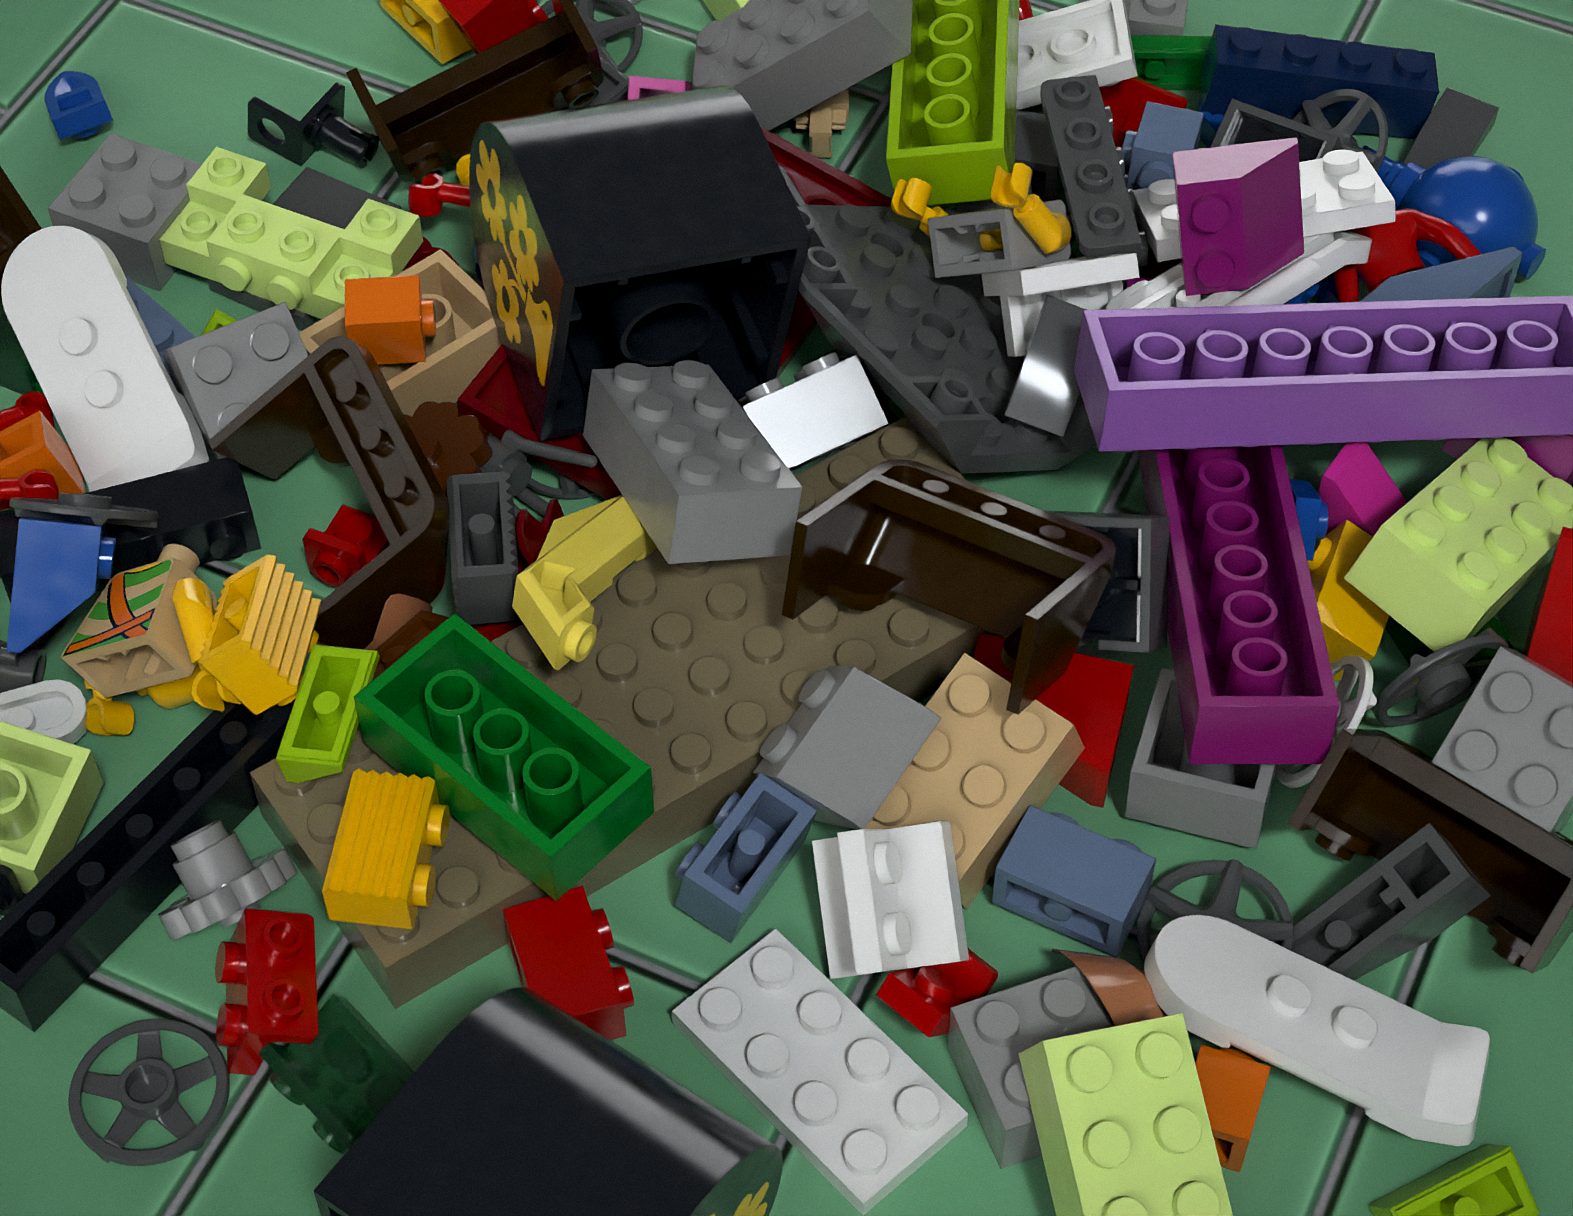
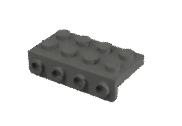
M1096 75L1044 81L1040 88V98L1080 252L1086 256L1137 253L1138 268L1147 266L1148 245L1144 231H1139L1137 227L1135 195L1132 188L1126 187L1123 152L1120 146L1115 147L1110 106H1104ZM1122 280L1123 290L1125 289L1126 280Z

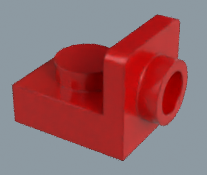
M343 504L325 532L309 528L302 538L310 574L333 587L341 586L390 546L376 516Z
M968 948V961L889 972L876 996L930 1038L948 1034L951 1007L987 996L998 978V972Z

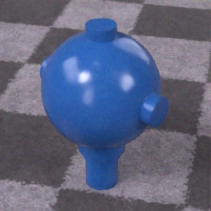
M1366 145L1361 147L1375 154L1377 153V151L1369 148ZM1386 156L1384 157L1377 174L1395 199V210L1415 209L1450 222L1458 227L1482 254L1515 247L1523 252L1517 274L1527 280L1535 274L1545 257L1546 249L1535 243L1538 232L1537 209L1533 196L1519 172L1493 159L1480 156H1458L1438 162L1428 169L1415 162H1410L1406 165L1403 162L1397 163ZM1423 240L1416 242L1418 254L1426 268L1457 260L1452 254L1437 244Z

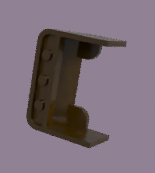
M552 0L555 16L377 105L357 68L346 72L376 135L401 181H414L415 184L421 185L422 178L428 174L436 173L442 176L446 172L447 166L457 162L464 155L471 154L475 132L483 122L554 112L566 106L570 109L579 108L590 103L598 96L599 91L597 88L604 80L598 48L572 0Z
M334 337L327 340L208 441L213 451L274 480L315 446L320 456L327 462L338 467H352L390 546L321 601V607L314 628L319 633L318 642L334 647L365 649L373 641L385 602L391 595L404 594L430 604L441 592L446 577L449 503L377 362L367 348L347 337Z
M903 459L887 460L872 468L796 521L782 615L795 619L826 595L838 599L842 605L849 609L868 611L888 602L899 594L1006 638L1002 646L1001 660L1013 673L1006 710L1019 715L1066 672L1111 576L1116 546L1111 539L1097 531L925 464Z
M1342 728L1287 824L1298 831L1313 829L1318 831L1315 842L1319 846L1339 858L1350 861L1355 853L1366 857L1373 856L1381 860L1430 823L1452 844L1491 895L1467 914L1488 926V933L1497 939L1492 950L1505 960L1532 974L1549 966L1573 931V840L1560 832L1549 833L1433 764V758L1385 731L1379 729Z

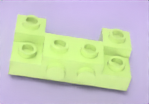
M217 146L186 184L190 199L189 203L159 239L165 264L222 283L231 290L244 291L267 299L276 305L286 302L289 310L295 309L320 319L345 306V279L396 276L403 271L423 242L420 216L369 198L345 229L262 201L271 189L267 164Z

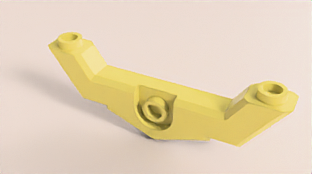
M623 495L553 520L537 560L516 576L512 607L552 667L557 671L570 660L576 662L583 661L594 645L597 628L592 624L594 607L591 601L610 587L613 577L634 560L644 559L657 549V546Z

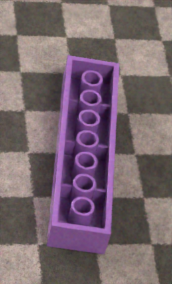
M1573 296L1083 310L1074 373L1099 452H1131L1134 450L1157 449L1192 450L1211 447H1257L1293 444L1318 445L1321 443L1348 442L1379 443L1382 441L1402 440L1438 441L1457 438H1503L1539 435L1563 436L1573 434Z

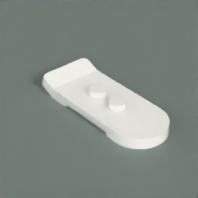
M51 226L32 233L13 251L4 269L1 296L7 318L84 476L89 492L208 462L209 457L201 430L185 397L177 392L126 288L127 279L114 253L102 240L92 234L69 226Z
M1348 230L1303 237L1304 254L1251 288L1244 290L1186 296L1182 263L1180 262L1150 281H1139L1112 298L1106 310L1284 304L1345 265L1366 264L1373 239Z
M1205 915L1180 917L1165 925L1158 934L1145 959V977L1151 985L1157 1004L1168 1016L1183 1013L1187 1031L1220 1047L1229 1048L1232 1045L1364 1108L1365 1114L1369 1118L1412 1139L1453 1146H1466L1474 1140L1489 1061L1490 1037L1487 1031L1477 1027L1440 1022L1220 918Z

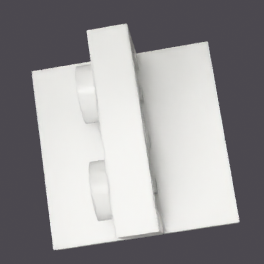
M1137 253L1083 256L1023 269L981 273L984 296H1000L1007 355L1012 357L1026 355L1025 350L1046 295L1087 310H1106L1112 298L1123 291L1122 280L1140 278Z
M938 821L892 829L852 830L837 833L838 837L812 841L830 979L969 960L950 821Z

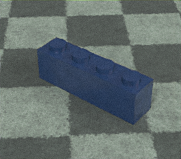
M1215 24L1200 71L1201 108L1204 112L1225 115L1231 100L1235 99L1293 120L1302 110V103L1305 100H1314L1334 90L1354 89L1366 93L1382 108L1387 121L1388 136L1416 140L1429 117L1439 94L1435 53L1218 24ZM1336 102L1321 109V112L1329 124L1335 127L1357 102ZM1368 112L1354 132L1379 135L1378 124L1372 112Z

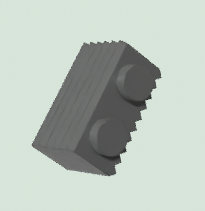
M505 471L452 475L446 480L447 500L450 508L451 578L456 615L469 625L517 621L519 616L512 607L519 567L511 475Z

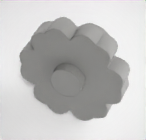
M217 820L188 834L171 845L178 859L172 865L188 894L172 903L171 907L159 913L158 916L169 937L173 940H177L191 932H198L218 921L222 928L237 923L245 908L259 909L257 900L287 882L286 880L298 872L285 848H279L265 856H259L250 860L235 831L227 833L222 821Z

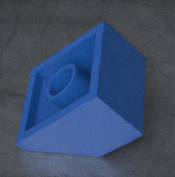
M19 518L6 652L21 653L92 596L99 587L100 578L111 579L114 568L116 538L104 537L105 523L102 526L70 520Z

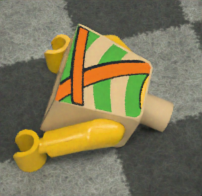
M168 544L163 548L157 562L119 572L112 577L64 649L61 658L84 678L85 689H92L93 698L86 703L87 718L85 720V728L91 733L113 736L114 734L125 736L130 734L135 721L133 707L127 702L112 700V696L189 677L192 675L196 664H199L198 660L203 656L200 652L205 648L203 643L208 639L206 634L211 630L210 626L214 621V609L218 602L215 593L195 575L200 561L197 555L189 548L178 544ZM199 664L201 671L197 674L192 684V696L196 703L204 708L221 712L225 710L223 700L239 705L242 704Z

